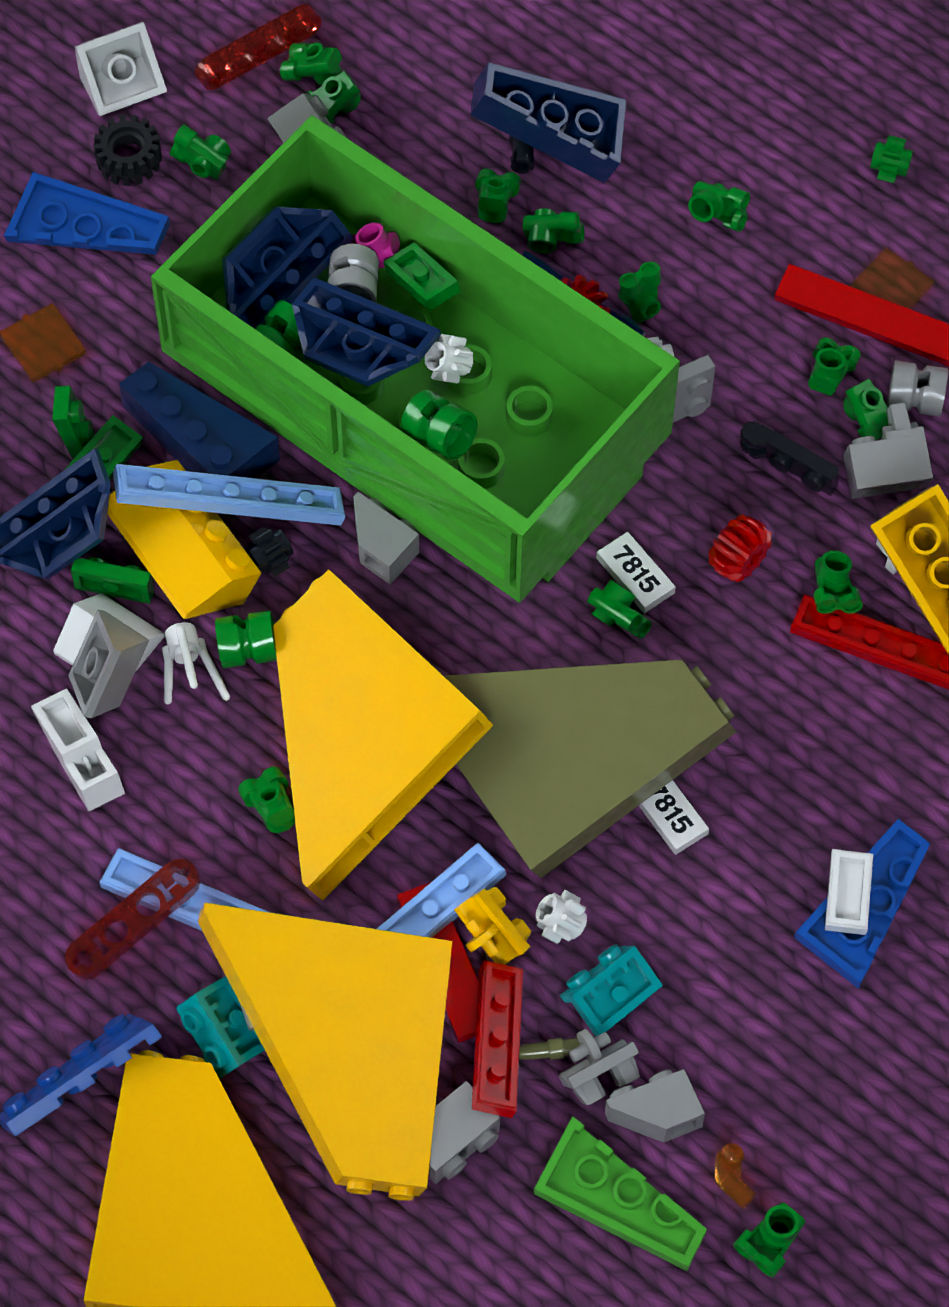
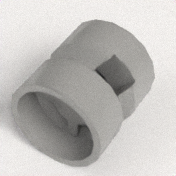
M346 244L338 247L330 256L328 283L376 303L379 272L378 256L369 247L360 244Z
M895 360L887 406L905 403L907 412L912 407H916L919 414L940 417L947 386L948 368L926 365L923 370H919L916 363Z

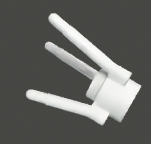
M187 622L170 626L165 631L167 645L162 647L165 704H171L174 659L177 663L184 664L190 687L195 689L198 686L193 661L198 658V654L223 700H229L230 695L207 651L205 639L198 638L196 627Z

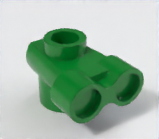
M293 43L289 49L288 60L283 61L281 64L280 74L285 81H300L302 77L312 76L316 83L322 86L327 78L337 76L342 72V68L339 65L342 56L337 48L323 47L321 43Z
M345 70L337 76L327 78L317 90L310 89L307 92L312 97L318 95L329 111L326 118L330 124L335 122L334 117L339 112L350 113L358 107L361 98V90Z
M183 124L173 139L174 144L169 155L182 164H189L191 170L201 178L210 176L218 180L225 171L229 160L228 157L231 154L228 143L217 135H208L203 140L197 136L198 133Z
M487 168L482 169L478 173L475 187L479 192L478 217L491 223L506 220L509 200L518 194L521 185V179L516 173L507 172L503 175H498L493 170Z
M698 181L693 187L692 197L688 203L689 211L698 221L708 222L714 217L722 221L724 227L741 232L747 222L746 208L750 201V193L737 187L727 189L720 183L709 184Z
M541 208L537 209L534 215H525L523 219V232L527 238V247L531 251L544 254L552 253L556 250L557 241L573 244H583L585 229L584 224L580 223L579 212H561L557 214L551 209Z
M645 262L640 266L638 272L623 274L619 279L620 289L618 297L629 308L632 320L637 323L653 318L661 309V303L658 301V286L661 283L660 266L656 262Z
M823 337L819 339L813 351L815 362L808 381L809 388L831 396L846 373L855 370L861 357L860 351L851 345L839 346L831 338Z
M869 378L845 391L847 396L844 399L843 407L850 419L858 421L861 429L857 430L860 437L873 436L876 441L883 437L882 428L889 426L886 412L889 407L883 400L881 391L874 386Z
M840 551L824 553L814 563L817 589L814 591L813 597L817 611L822 614L832 613L835 610H842L848 614L858 612L862 608L863 603L859 589L852 586L849 578L852 568L850 557Z
M611 579L603 591L596 587L589 595L587 602L596 607L592 615L611 627L615 622L638 639L645 637L651 628L652 622L630 608L636 596Z
M269 767L264 770L259 778L246 779L239 785L238 793L246 806L256 809L270 832H285L295 824L294 809L286 792L288 781L279 767Z
M781 1202L779 1205L770 1208L765 1218L752 1231L745 1229L734 1242L733 1247L744 1258L752 1261L765 1275L773 1278L786 1263L783 1256L804 1226L805 1219L786 1203ZM774 1226H781L786 1230V1234L776 1233L772 1228Z

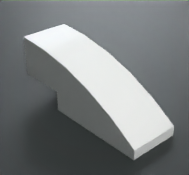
M67 688L31 706L51 747L88 811L125 794L118 772L102 749L98 736Z

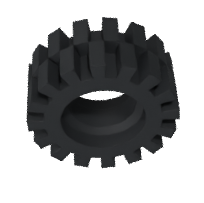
M119 115L120 122L117 123L112 117L107 120L108 128L102 124L98 128L99 134L95 133L94 136L95 144L93 145L98 170L102 171V176L105 179L111 176V182L117 185L120 179H123L124 186H130V180L135 179L136 185L143 183L142 176L149 180L153 177L152 170L157 172L160 168L159 162H162L157 129L154 125L150 126L149 121L145 118L139 123L137 115H132L131 121H126L125 115ZM124 144H136L142 148L139 153L130 157L114 154V150Z

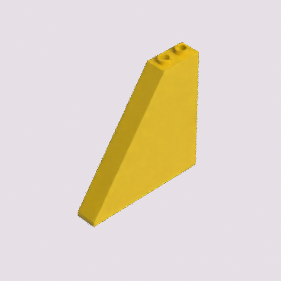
M329 569L321 577L314 580L309 586L308 591L294 605L288 607L282 613L281 618L273 625L302 883L322 901L494 726L470 700Z
M204 902L199 913L198 924L241 1006L248 1015L254 1027L253 1029L335 1185L347 1186V1192L359 1195L372 1194V1190L389 1192V1198L401 1201L414 1200V1196H420L428 1184L452 941Z
M150 1050L140 1051L139 1055L131 1054L132 1058L125 1063L83 1300L85 1306L336 1307L212 1064L205 1062L203 1058L192 1055H184L180 1059L164 1058L161 1053Z

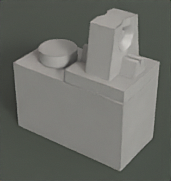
M905 403L892 404L887 408L889 426L882 428L883 437L881 440L875 441L873 436L857 438L852 441V444L848 445L844 452L843 458L851 499L927 488L932 481L933 474L923 426L918 427L917 422L910 423Z

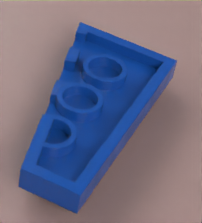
M33 172L4 237L7 242L157 255L171 222L169 216Z
M897 819L868 851V853L873 854L866 935L825 930L826 898L796 931L794 938L859 989L929 849L930 843L900 819Z
M132 1014L116 1016L104 1026L103 1030L105 1032L93 1042L87 1040L75 1047L70 1053L71 1059L59 1068L53 1066L44 1071L36 1079L38 1084L26 1094L20 1092L8 1099L2 1106L4 1111L0 1113V1124L7 1132L16 1137L60 1107L64 1102L61 1095L67 1091L71 1095L82 1092L95 1083L98 1070L109 1068L113 1065L119 1067L132 1058L129 1053L132 1047L144 1039L151 1045L162 1038L161 1034L153 1023Z

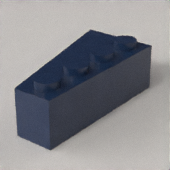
M489 62L474 82L471 116L603 183L608 180L621 163L626 99Z
M149 361L119 383L123 407L189 472L256 479L280 461L279 442L276 435Z

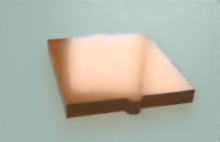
M885 248L850 287L912 309L933 287L935 281L916 269L913 262H906Z
M53 303L31 315L24 314L22 320L0 331V337L32 383L56 370L61 372L63 366L87 354L86 349Z

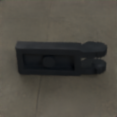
M749 421V423L745 422V425H742L741 448L742 451H745V454L748 453L755 460L767 458L771 466L782 473L789 471L801 478L802 483L815 492L823 491L831 496L836 490L839 479V469L836 465L777 431H773L764 425H759V422Z

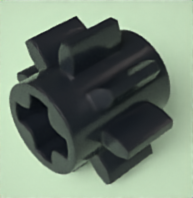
M262 527L248 536L251 543L249 544L250 547L245 549V551L258 567L261 574L266 571L268 574L272 573L276 577L290 568L287 561L294 554L289 540L281 530L278 529L272 533L270 529L267 530L265 527Z

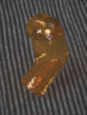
M729 1143L719 1150L715 1157L714 1180L716 1185L744 1209L752 1202L757 1193L741 1179L742 1161L744 1159L743 1149L737 1144Z

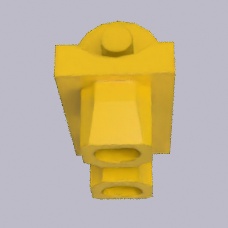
M493 887L489 890L484 888L458 905L454 911L473 935V938L465 945L468 950L472 952L481 946L495 963L505 965L530 948L526 941L531 934V930L523 920L515 918L510 921L501 909L506 905V898L498 887Z

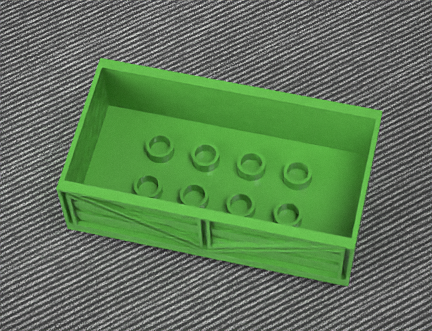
M313 115L151 276L161 349L165 354L365 495L379 500L392 514L410 522L419 533L519 603L542 578L547 582L551 580L643 476L644 463L672 433L680 360ZM273 207L333 210L351 235L357 234L363 226L369 223H380L386 233L395 232L400 240L399 251L415 242L458 280L461 292L429 312L387 274L385 268H379L376 303L440 329L441 334L466 338L467 341L464 347L469 348L473 352V365L470 373L459 376L458 384L433 380L431 378L433 371L425 365L424 356L419 363L373 385L365 386L305 360L303 350L295 349L297 357H294L226 310L222 258ZM329 266L317 279L328 283ZM424 390L433 391L446 398L450 403L457 404L472 412L477 417L476 436L469 449L461 457L455 460L447 459L432 451L428 446L419 444L402 432L401 422L403 413L410 400L417 393Z

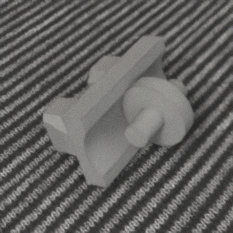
M584 1029L577 1033L580 1046L569 1051V1055L574 1063L584 1057H587V1059L558 1074L564 1087L571 1088L582 1104L590 1105L606 1095L597 1078L600 1074L609 1070L616 1086L620 1087L640 1077L633 1058L639 1052L634 1042L631 1041L627 1044L623 1039L600 1051V1048L611 1043L607 1033L604 1032L593 1038L589 1031Z

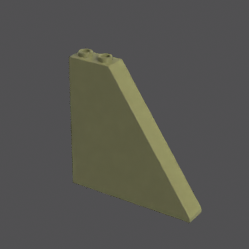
M683 660L444 676L494 725L456 765L529 869L540 878L547 875L737 732L729 722L735 715L723 699L719 697L713 701L707 693L706 689L711 686L709 680L698 666L690 670Z

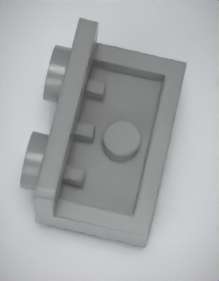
M709 355L679 367L673 422L687 416H698L710 406L715 365Z

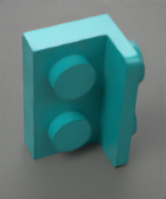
M618 944L609 947L598 956L597 959L600 962L589 972L584 969L572 976L566 982L569 988L560 994L564 1003L573 1004L595 1036L607 1032L663 986L635 945L619 947Z
M226 976L195 993L176 1008L181 1016L183 1026L192 1034L203 1052L205 1062L212 1064L218 1078L224 1077L265 1051L255 1030L249 1031L239 1000Z

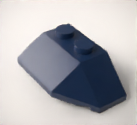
M273 207L222 258L226 310L254 329L259 324L266 325L265 315L276 302L283 300L292 304L314 277L317 278L329 266L330 256L333 251L340 246L350 244L354 237L333 210Z
M315 277L292 303L305 360L365 386L373 385L419 363L441 335L440 329Z
M93 449L0 517V564L49 579L104 540L111 483L100 450Z

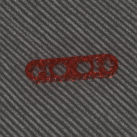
M299 5L206 56L197 64L194 74L205 89L215 90L290 49L293 43H301L310 38L319 30L322 19L311 5Z
M185 859L170 861L72 942L65 953V963L72 974L81 979L96 977L197 892L201 883L200 875L195 866ZM176 871H179L181 874L189 871L190 873L187 875L189 884L185 887H182L180 884L173 886L168 891L173 899L168 902L163 892L157 886L162 883L165 889H168L175 882L172 875ZM148 895L156 896L160 900L159 910L152 916H144L138 912L139 901ZM114 922H123L128 926L127 937L119 943L110 942L106 938L107 928ZM98 936L103 946L109 952L104 955L99 948L90 957L93 962L90 967L87 968L83 964L76 967L79 963V958L76 955L82 950L86 954L94 951L98 946L92 940Z

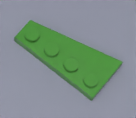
M573 1116L534 1188L535 1195L685 1271H688L707 1232V1229L671 1198L666 1194H661L646 1181V1177L634 1167L631 1169L619 1159L608 1145L602 1140L598 1141L584 1129V1125Z

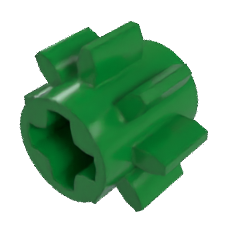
M889 135L886 143L877 141L870 168L879 170L877 179L894 183L897 175L907 176L913 150L904 148L906 139Z

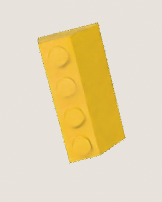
M178 460L147 466L186 471ZM114 491L110 494L108 516L183 619L245 603L261 572L217 513L117 503L116 492Z
M937 484L895 508L870 525V528L949 655V501Z

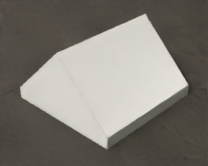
M144 22L75 46L80 79L99 116L167 92Z
M102 593L74 603L53 650L55 655L72 666L97 609L106 611L149 639V643L136 671L165 637L162 631Z

